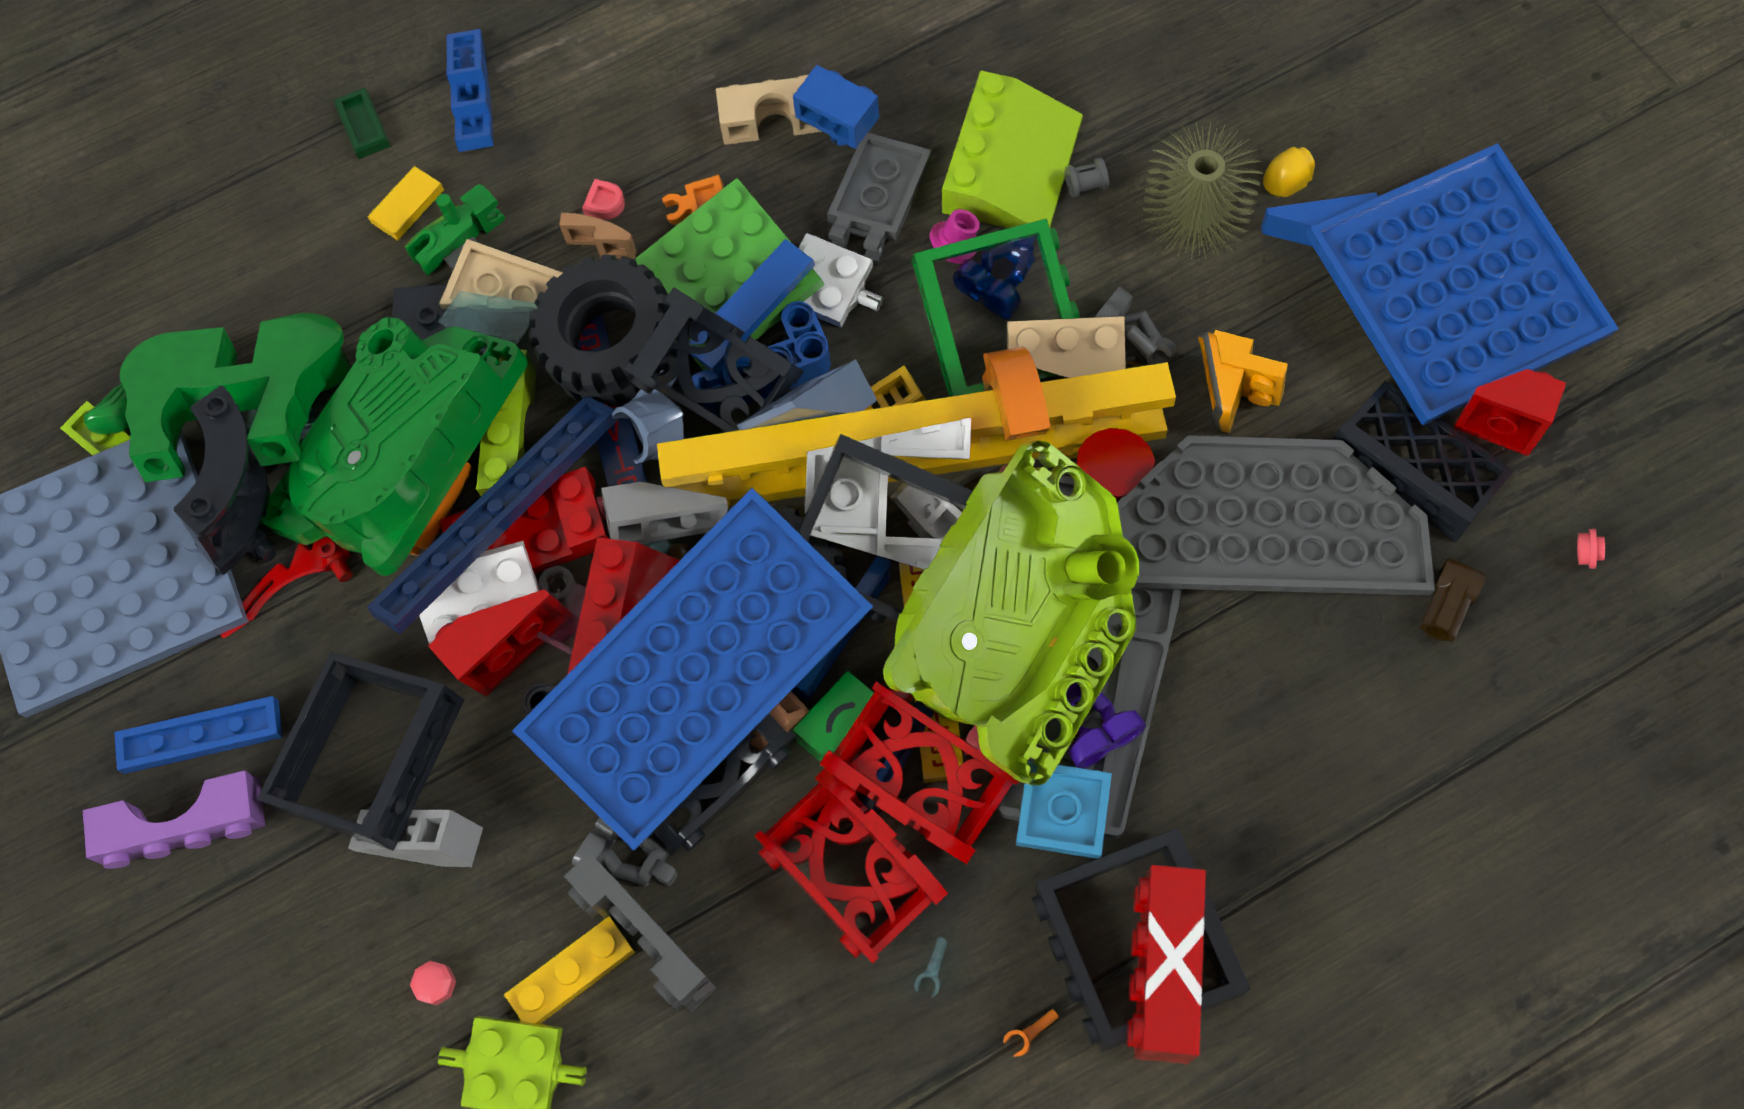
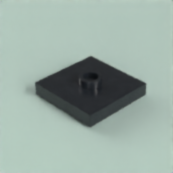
M447 284L394 288L392 318H399L404 321L422 340L451 326L468 329L469 310L441 309L439 303Z

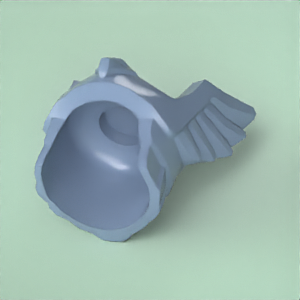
M675 378L674 380H672L671 382H669L668 384H670V385L672 386L673 383H674V381L676 380V378ZM640 389L634 399L624 406L616 407L615 411L611 414L613 419L630 418L643 444V452L633 460L636 464L652 459L658 460L657 443L684 439V414L680 406H676L663 393L655 389L651 394Z

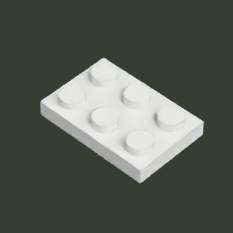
M524 541L484 551L419 615L429 644L436 639L437 632L444 625L454 622L458 617L540 591Z

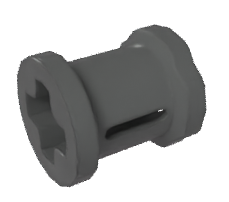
M1101 157L1096 158L1094 163L1075 168L1071 165L1065 166L1066 185L1071 197H1078L1080 192L1100 188L1102 191L1109 189L1108 172L1105 162Z

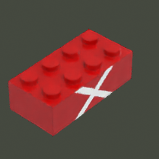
M1151 865L1145 878L1140 877L1138 886L1135 885L1133 911L1141 913L1140 922H1137V927L1132 932L1131 956L1139 957L1138 968L1135 967L1134 974L1130 976L1129 1001H1135L1137 1004L1136 1014H1133L1132 1019L1128 1020L1127 1047H1134V1059L1189 1064L1199 1056L1206 870Z

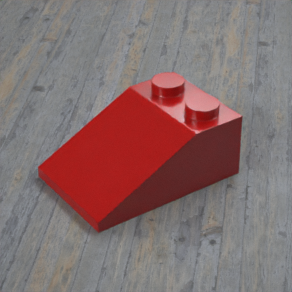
M543 589L458 617L454 622L444 625L437 632L436 639L428 647L457 680L487 697L573 616V613L548 591Z

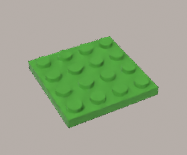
M736 178L634 260L638 265H645L652 270L655 277L660 279L668 295L673 287H675L713 313H716L785 239L789 242L790 240L739 179ZM813 268L750 335L756 340L782 319L781 314L786 305L796 301L804 302L825 285ZM694 358L702 370L708 369Z

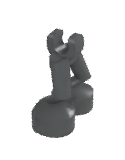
M1119 286L1095 317L1124 316V324L1136 322L1139 329L1135 325H1125V338L1139 351L1140 355L1147 359L1150 365L1166 363V359L1159 356L1157 350H1161L1167 356L1172 357L1177 351V346L1171 340L1160 335L1146 310L1126 315L1131 306L1133 296Z
M600 817L595 824L594 830L589 832L572 860V865L575 866L590 852L601 865L605 862L614 878L643 885L644 887L649 886L653 879L670 887L677 878V872L674 867L664 862L668 856L666 848L651 834L639 845L647 856L643 865L622 863L612 849L613 844L620 836Z

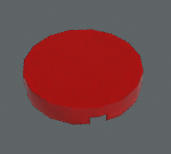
M1108 428L1097 431L1084 440L1078 450L1076 465L1115 497L1116 502H1118L1154 468L1155 459L1150 446L1141 436L1126 429Z

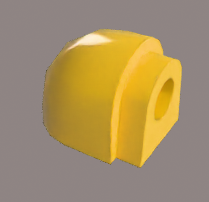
M1290 147L1277 155L1270 162L1264 174L1263 185L1265 189L1277 197H1286L1307 187L1308 182L1312 180L1315 162L1311 153L1304 147Z

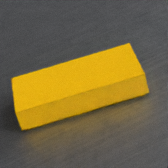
M414 166L369 214L368 218L373 225L399 240L444 191V188L439 181Z

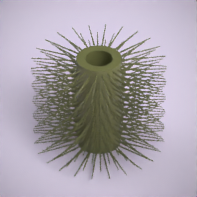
M1203 126V149L1201 136H1199L1201 150H1199V145H1197L1196 149L1193 139L1191 141L1188 136L1193 145L1194 153H1192L1191 148L1190 150L1188 149L1185 142L1183 143L1179 137H1175L1184 146V149H1187L1191 155L1190 157L1167 142L1165 144L1180 153L1183 159H1180L1179 156L1177 158L1175 155L1172 156L1161 150H1156V152L1174 159L1178 164L1171 162L1163 163V160L1160 161L1158 159L1156 161L1155 159L1152 160L1153 163L1164 164L1174 171L1148 170L1149 174L1161 173L1171 179L1165 181L1161 178L1162 180L1159 181L1158 179L1151 178V183L1158 185L1157 183H1162L1169 187V189L1160 191L1155 187L1152 189L1150 187L1145 192L1149 194L1160 193L1169 198L1156 200L1147 197L1144 201L1152 203V201L1155 203L1159 202L1170 206L1160 209H1142L1147 212H1151L1150 210L1153 212H1172L1163 217L1149 218L1152 221L1154 219L1165 220L1168 217L1175 218L1178 216L1175 220L1172 219L1171 222L1158 227L1171 226L1174 222L1179 221V225L1173 229L1171 228L1166 236L1170 234V231L1177 230L1180 226L1181 228L1183 227L1180 232L1178 231L1175 238L1181 232L1184 234L1183 239L1184 237L1186 239L1188 235L1187 247L1191 233L1194 231L1192 254L1196 242V233L1198 232L1199 256V232L1202 247V230L1205 241V233L1209 243L1211 240L1208 227L1211 234L1213 232L1215 237L1217 236L1220 241L1222 240L1217 231L1213 230L1211 224H1213L1214 228L1216 226L1218 230L1221 229L1222 232L1224 231L1234 239L1236 237L1221 228L1219 222L1226 224L1227 227L1228 225L1241 232L1245 230L1228 223L1222 217H1226L1227 220L1228 218H1235L1243 223L1251 221V219L1238 218L1228 211L1236 210L1241 215L1243 212L1251 214L1254 211L1253 209L1238 208L1230 202L1241 201L1248 205L1255 204L1256 201L1244 197L1239 198L1233 193L1244 191L1251 196H1256L1258 192L1255 193L1246 188L1242 189V187L1240 188L1235 184L1250 182L1258 185L1260 181L1251 179L1252 181L1244 180V178L1241 179L1240 177H1235V175L1242 173L1263 174L1252 169L1240 171L1241 169L1231 170V168L1242 164L1255 163L1253 160L1225 165L1227 162H1231V160L1248 153H1239L1233 158L1230 157L1224 160L1223 157L1227 154L1230 156L1237 145L1221 156L1219 153L1222 150L1224 151L1222 146L1219 147L1217 152L1215 150L1216 145L1213 149L1215 135L1211 149L1208 150L1210 128L1206 149L1204 150Z

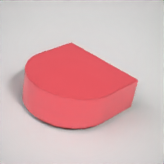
M594 179L582 207L584 215L603 220L617 217L625 206L621 189L613 183Z

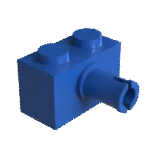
M818 65L814 67L793 95L795 117L830 135L833 143L837 139V145L847 144L856 149L879 118L878 96L869 88L858 86L844 79L838 72L828 71Z

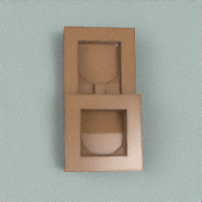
M561 212L559 225L566 244L596 245L600 258L601 255H615L617 259H621V257L636 258L637 252L632 236L623 228L599 218Z

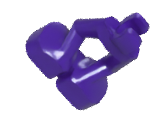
M1077 683L1071 684L1066 692L1067 701L1071 706H1074L1081 698V689ZM1100 692L1092 708L1100 713L1103 719L1102 727L1088 728L1080 726L1075 735L1078 738L1073 742L1067 753L1075 766L1087 769L1099 762L1112 750L1121 748L1136 739L1146 727L1145 722L1137 711L1115 713L1114 705Z

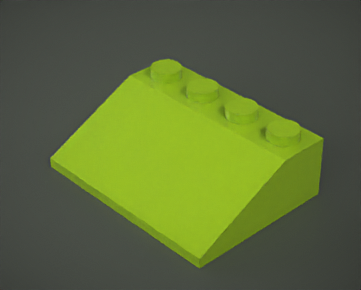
M980 70L943 184L942 213L951 215L953 211L963 209L974 214L979 222L1005 228H1012L1047 218L1050 228L1065 179V166H1069L1083 114L1016 78Z

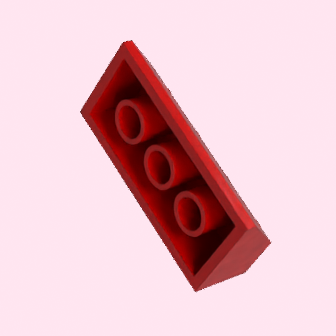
M597 538L567 675L680 560L638 542Z

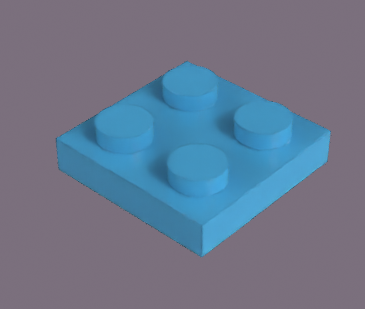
M1028 760V765L1031 768L1030 772L1035 773L1037 766L1034 765V761ZM1058 765L1046 783L1037 786L1025 784L1016 846L1095 859L1101 858L1112 773Z

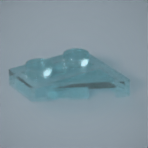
M459 291L439 322L447 328L451 326L461 327L510 341L517 346L531 326L529 324L530 313L532 309L537 310V306L533 302ZM487 347L482 348L480 351L485 353Z

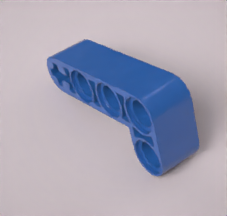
M801 301L791 302L782 311L781 318L785 340L768 346L804 371L797 383H793L789 389L827 373L831 365L828 342L817 316L809 304ZM796 323H806L803 327H793ZM810 353L820 354L818 357L812 359L805 357ZM740 357L736 361V368L743 378L748 375L740 367L745 368L749 365L748 357ZM725 363L715 374L706 369L692 376L696 388L718 387L735 382L729 375ZM781 375L756 392L763 399L767 398ZM749 394L741 397L747 405L756 402ZM718 402L700 403L717 413Z

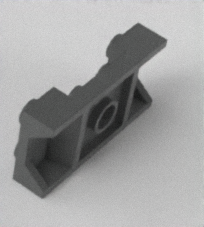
M590 852L564 876L573 886L567 893L592 919L598 913L604 919L608 916L614 917L632 936L638 931L643 935L637 943L657 962L650 969L659 979L653 987L676 1010L684 1005L692 1013L717 989Z

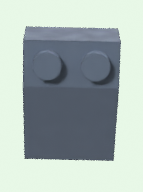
M855 359L802 383L738 424L737 427L739 430L864 411V409L875 403L877 399Z

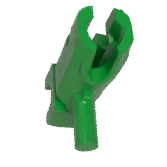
M482 184L476 185L461 196L460 199L463 205L456 207L449 195L440 194L436 198V203L443 216L415 234L404 246L410 258L416 265L420 264L426 276H429L442 266L443 258H446L462 246L466 239L469 240L472 236L476 238L481 229L485 234H488L505 220V216L496 208L498 201Z

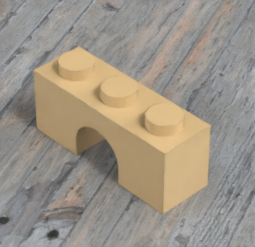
M808 75L791 79L766 80L761 83L730 85L724 88H717L719 121L724 145L759 140L758 126L765 117L773 114L787 117L793 125L794 135L822 132L795 117L793 95Z

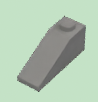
M645 482L601 488L603 512L609 538L615 540L633 541L643 544L708 533L728 513L726 497L672 487L664 488L661 485Z
M360 810L357 823L363 824L369 810ZM413 810L394 851L354 837L351 838L348 849L355 852L435 866L472 867L483 827L452 810Z

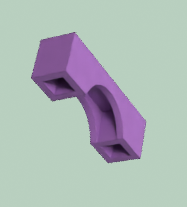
M245 770L205 780L201 793L194 805L178 818L162 823L149 822L141 809L124 800L83 810L86 858L103 865L104 868L116 869L128 866L130 860L140 857L148 859L166 857L171 854L172 849L184 846L189 849L206 847L211 844V840L225 836L229 839L249 836L252 834L251 830L265 827L263 802L257 800L261 792L260 780Z

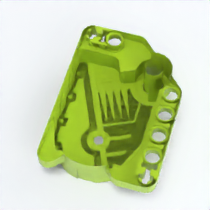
M1038 440L1022 444L1015 452L1004 472L988 473L982 476L967 500V505L955 525L950 527L940 543V549L928 568L924 569L912 588L913 592L905 604L903 612L899 614L897 621L895 648L886 660L883 668L885 682L891 689L906 693L911 692L917 701L922 702L929 709L938 713L939 717L955 722L977 725L979 746L982 754L1017 781L1033 786L1042 785L1050 779L1131 641L1136 630L1131 589L1135 586L1139 575V559L1135 548L1127 539L1123 538L1115 497L1052 444ZM1039 452L1038 461L1045 467L1033 468L1035 460L1031 454ZM1049 467H1055V468H1053L1051 471H1049L1048 469H1046V468H1049ZM1064 473L1069 474L1074 481V489L1069 496L1063 495L1059 488V480ZM1114 613L1118 614L1122 621L1121 631L1116 636L1111 635L1108 630V620ZM1054 637L1057 638L1055 644L1052 647H1048ZM1093 648H1097L1102 656L1101 665L1095 671H1092L1087 664L1088 653ZM1077 683L1081 689V698L1076 705L1071 706L1067 701L1066 692L1071 684ZM1056 718L1060 723L1061 732L1058 738L1051 742L1045 734V728L1051 719ZM1036 744L1048 748V753L1042 752L1043 748L1036 747ZM1029 758L1034 759L1033 763L1037 766L1035 773L1030 772L1031 768L1027 765Z

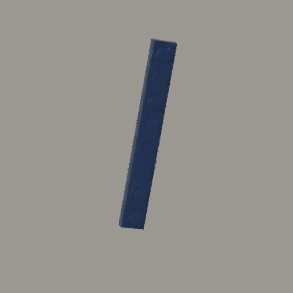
M584 397L367 606L371 615L401 634L618 420L613 419L611 415L615 410L591 397Z

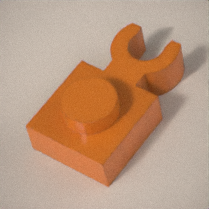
M716 175L686 184L687 195L680 196L672 193L664 196L662 200L666 207L679 206L675 213L667 215L670 224L676 225L681 223L688 215L692 214L724 188L720 176Z

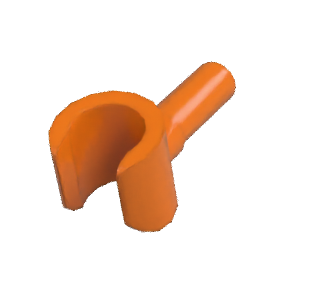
M1051 1009L1023 1031H1009L1004 1036L1003 1043L1008 1042L1014 1035H1021L1025 1042L1024 1048L1013 1056L1018 1057L1027 1054L1031 1047V1041L1038 1036L1037 1034L1059 1018L1057 1013Z

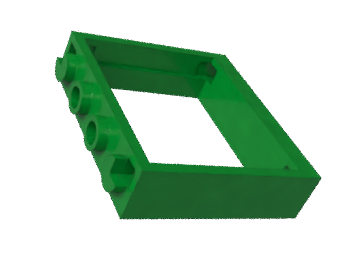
M1047 218L914 253L911 261L949 397L984 392L985 389L983 383L966 386L933 263L1036 236L1058 318H1080L1075 301H1069L1066 287L1070 285L1065 264H1059L1056 250L1060 248L1059 238L1054 227L1049 228ZM1037 369L1040 381L1061 376Z

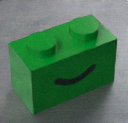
M847 671L793 729L796 741L821 762L828 750L833 753L836 751L874 692ZM884 715L874 728V733L884 724L886 719Z

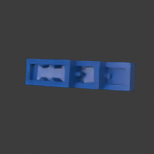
M481 29L448 34L447 77L451 86V110L455 118V142L458 151L463 152L494 146L491 99Z

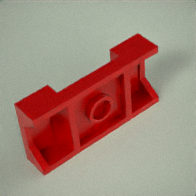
M586 467L563 474L485 551L524 541L534 574L594 553L597 538L610 539L594 492L596 486L594 477ZM467 510L441 519L440 523L443 533Z

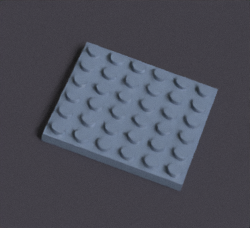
M183 430L180 431L178 437L177 453L186 468L184 477L145 483L129 457V440L0 494V654L19 715L25 718L249 622L231 569L222 575L198 550L192 536L173 510L188 494L198 479Z

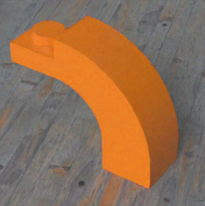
M1025 346L984 353L983 357L986 371L982 376L985 391L994 390L1005 440L1009 441L1045 434L1051 427L1039 375L1028 349Z

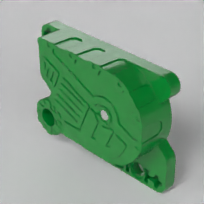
M385 317L371 325L358 339L360 341L356 349V362L299 446L301 451L300 461L292 462L270 495L266 517L262 516L261 522L276 534L304 545L314 543L328 536L340 547L362 553L364 563L380 576H388L396 572L407 558L527 366V358L514 343L457 326L448 327L422 340L399 318ZM487 347L486 352L482 356L477 353L482 348ZM499 357L504 361L500 363L498 361Z

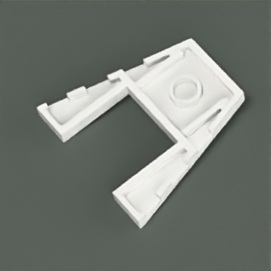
M971 418L889 434L859 442L891 456L968 460L970 459ZM834 446L807 452L805 513ZM843 457L810 535L921 569L928 568L940 549L939 545L943 539L885 537L888 476Z

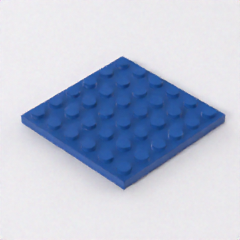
M1498 143L1311 226L1305 234L1422 425L1466 405L1476 387L1525 369L1538 371L1611 336L1619 329Z

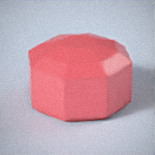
M429 961L415 969L410 986L417 1000L437 1006L451 998L456 979L450 967Z

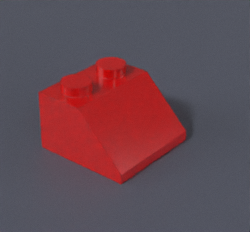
M1525 369L1476 387L1453 428L1529 456L1553 423L1566 382L1557 380L1546 372H1535Z

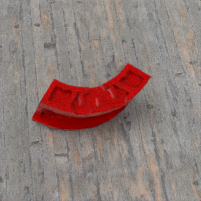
M876 681L872 687L875 690L874 694L836 751L833 753L828 750L819 764L855 791H859L875 801L876 806L905 826L907 824L924 835L928 841L967 864L976 851L971 847L1012 784L1017 786L1019 781L988 760L980 750L911 705L910 702L914 698L913 695L891 688L887 689ZM891 706L900 713L902 721L899 726L892 727L888 724L887 719H885L884 730L890 739L882 741L873 730L888 707ZM912 716L935 732L910 733L913 726ZM869 738L870 741L874 744V746L866 750L864 753H862L854 760V758L856 757V755L858 754L866 740ZM951 743L974 757V759L964 762L959 767L958 759ZM912 747H937L945 767L948 790L942 788L922 789L905 802L898 797L903 784V771L893 752ZM883 757L888 760L894 772V776L889 782H882L877 778V771L880 768H886L881 761H878ZM980 768L990 772L994 777L979 800L975 801L963 796V787L966 789H976L982 785L974 783L971 779L972 771ZM930 796L948 800L947 807L937 802L939 809L935 814L927 813L923 803ZM962 805L973 808L955 834Z
M824 768L815 777L818 784L765 834L760 830L754 835L763 846L758 854L774 871L781 866L842 931L843 935L838 940L854 958H857L862 953L873 964L879 959L877 955L930 903L933 902L937 905L948 893L915 854L909 853L895 838L897 834L873 809L869 811L847 784ZM820 813L817 822L813 821L812 819ZM843 820H850L853 823V829L848 834H838L829 830L831 824L840 830L839 825ZM804 827L813 831L811 838L807 835H795ZM867 837L874 841L867 853L865 864L871 886H844L826 881L824 872L826 839L840 845L856 844ZM792 838L794 841L801 843L800 849L795 853H789L782 848ZM809 860L811 881L795 865L803 864ZM879 860H887L892 864V870L889 873L881 872L882 877L887 882L884 884L879 883L875 874V864ZM917 889V891L894 912L892 904L889 900L901 897ZM826 898L849 902L845 908L844 917ZM881 902L889 918L867 938L857 928L855 919L859 914L865 913L869 915L873 925L876 914L872 903Z

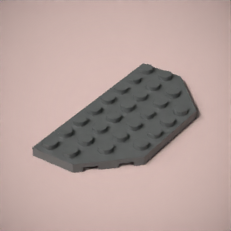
M1187 436L1177 445L1174 451L1143 477L1135 488L1117 502L1123 538L1127 539L1135 548L1139 559V575L1133 588L1431 595L1435 591L1428 517L1416 505L1411 507L1395 492L1397 488L1375 468L1369 469L1353 455L1354 450L1343 440Z

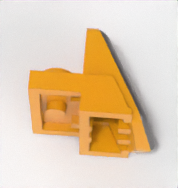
M1215 330L1214 334L1209 332L1199 333L1198 340L1211 400L1212 416L1219 430L1230 433L1242 396L1247 397L1250 402L1259 406H1270L1271 404L1280 406L1285 387L1287 363L1252 355L1253 339Z

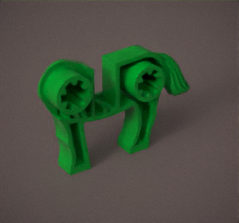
M298 313L260 322L253 362L236 365L238 354L224 327L168 332L156 335L136 346L128 354L120 369V382L122 384L113 388L93 409L84 415V423L90 432L96 434L119 433L129 428L131 432L129 457L145 483L184 477L186 468L178 456L177 441L185 423L197 419L191 411V406L218 386H224L237 404L240 412L258 409L248 433L247 441L261 466L300 461L299 439L305 424L308 422L309 411L314 400L320 392L329 390L344 380L350 368L349 361L342 348L344 341L343 330L333 319L316 313Z

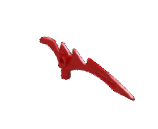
M328 536L314 542L312 549H309L307 545L299 544L290 567L287 569L281 563L276 564L243 600L242 604L246 612L261 592L271 582H274L246 614L248 621L250 622L256 617L259 610L274 593L295 579L312 573L328 572L331 570L339 582H346L351 579L353 573L345 562L350 557L349 551L340 547ZM247 623L222 633L221 637H228Z

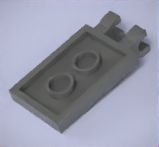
M867 133L856 148L827 213L828 223L834 224L829 232V239H832L831 243L846 249L850 234L864 237L866 239L863 243V249H867L864 256L872 259L873 264L878 265L885 240L888 239L896 242L931 161V150Z

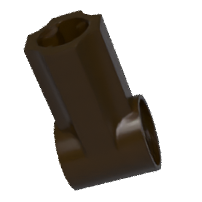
M1449 557L1445 560L1435 580V593L1420 625V628L1425 631L1427 636L1438 641H1454L1469 606L1473 605L1482 589L1487 576L1486 573Z

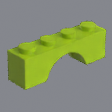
M521 350L527 358V366L481 439L476 490L480 496L489 490L525 455V416L528 406L534 404L537 373L527 350ZM499 357V359H498V361H499L500 363H501L502 361H504V360H502L500 357Z

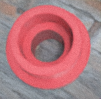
M1589 529L1588 533H1578V565H1588L1589 569H1596L1597 561L1605 560V538L1597 537L1596 529Z

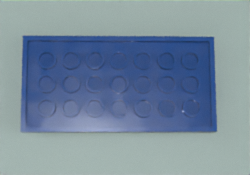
M751 488L516 726L513 732L618 836L635 850L873 606Z

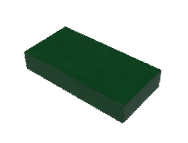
M366 87L333 100L358 159L392 147Z

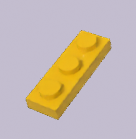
M608 916L505 993L504 996L522 1022L541 1024L633 955L635 951L613 919Z

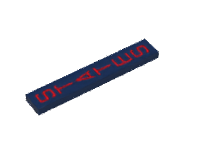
M602 314L594 318L584 328L578 340L577 350L598 352L611 348ZM621 399L620 405L608 407L615 410L616 407L624 406L626 404V400ZM617 418L618 420L596 441L608 487L636 482L648 483L643 463L636 464L633 461L636 457L640 456L631 420L630 418Z

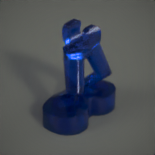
M1036 236L983 251L981 264L972 260H965L953 274L954 285L975 301L982 299L983 305L998 316L1009 319L1019 308L1021 302L1020 295L1015 288L1024 280L1035 262L1033 254L1035 247L1032 244L1035 242ZM1007 258L1015 264L1012 272L1005 280L992 276L993 263Z

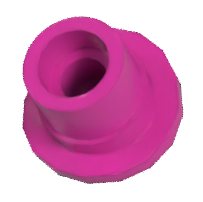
M957 209L953 211L947 221L938 222L933 225L929 234L933 247L936 248L977 237L976 233L980 227L979 221L974 214L967 210ZM976 252L947 260L957 264L967 263L976 255Z

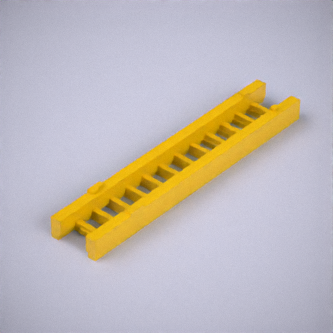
M1168 362L1041 382L1051 427L1045 434L1006 441L997 398L994 390L657 443L660 476L664 488L672 487L726 497L728 510L733 508L751 488L766 502L805 496L807 452L834 446L840 434L856 441H862L971 418L970 459L893 457L932 474L939 475L1008 464L1022 444L1040 440L1052 444L1066 457L1072 459L1077 458L1078 450L1086 438L1097 431L1108 428L1129 430L1141 436L1144 441L1166 438L1168 430L1162 408L1174 406L1176 395ZM1032 453L1031 456L1034 459H1038L1040 453ZM888 477V483L897 481Z

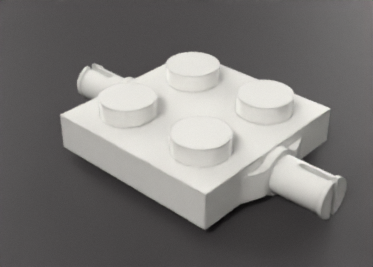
M806 233L799 249L814 260L815 266L813 269L825 284L804 301L813 308L817 318L842 328L849 312L858 303L879 311L883 303V296L865 290V281L873 268L872 259Z

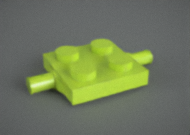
M486 1016L474 1017L471 1042L466 1050L442 1047L439 1056L443 1057L438 1059L440 1066L463 1068L465 1081L461 1106L477 1109H551L553 1093L559 1082L583 1086L586 1079L584 1075L587 1073L586 1067L562 1064L559 1049L563 1027Z

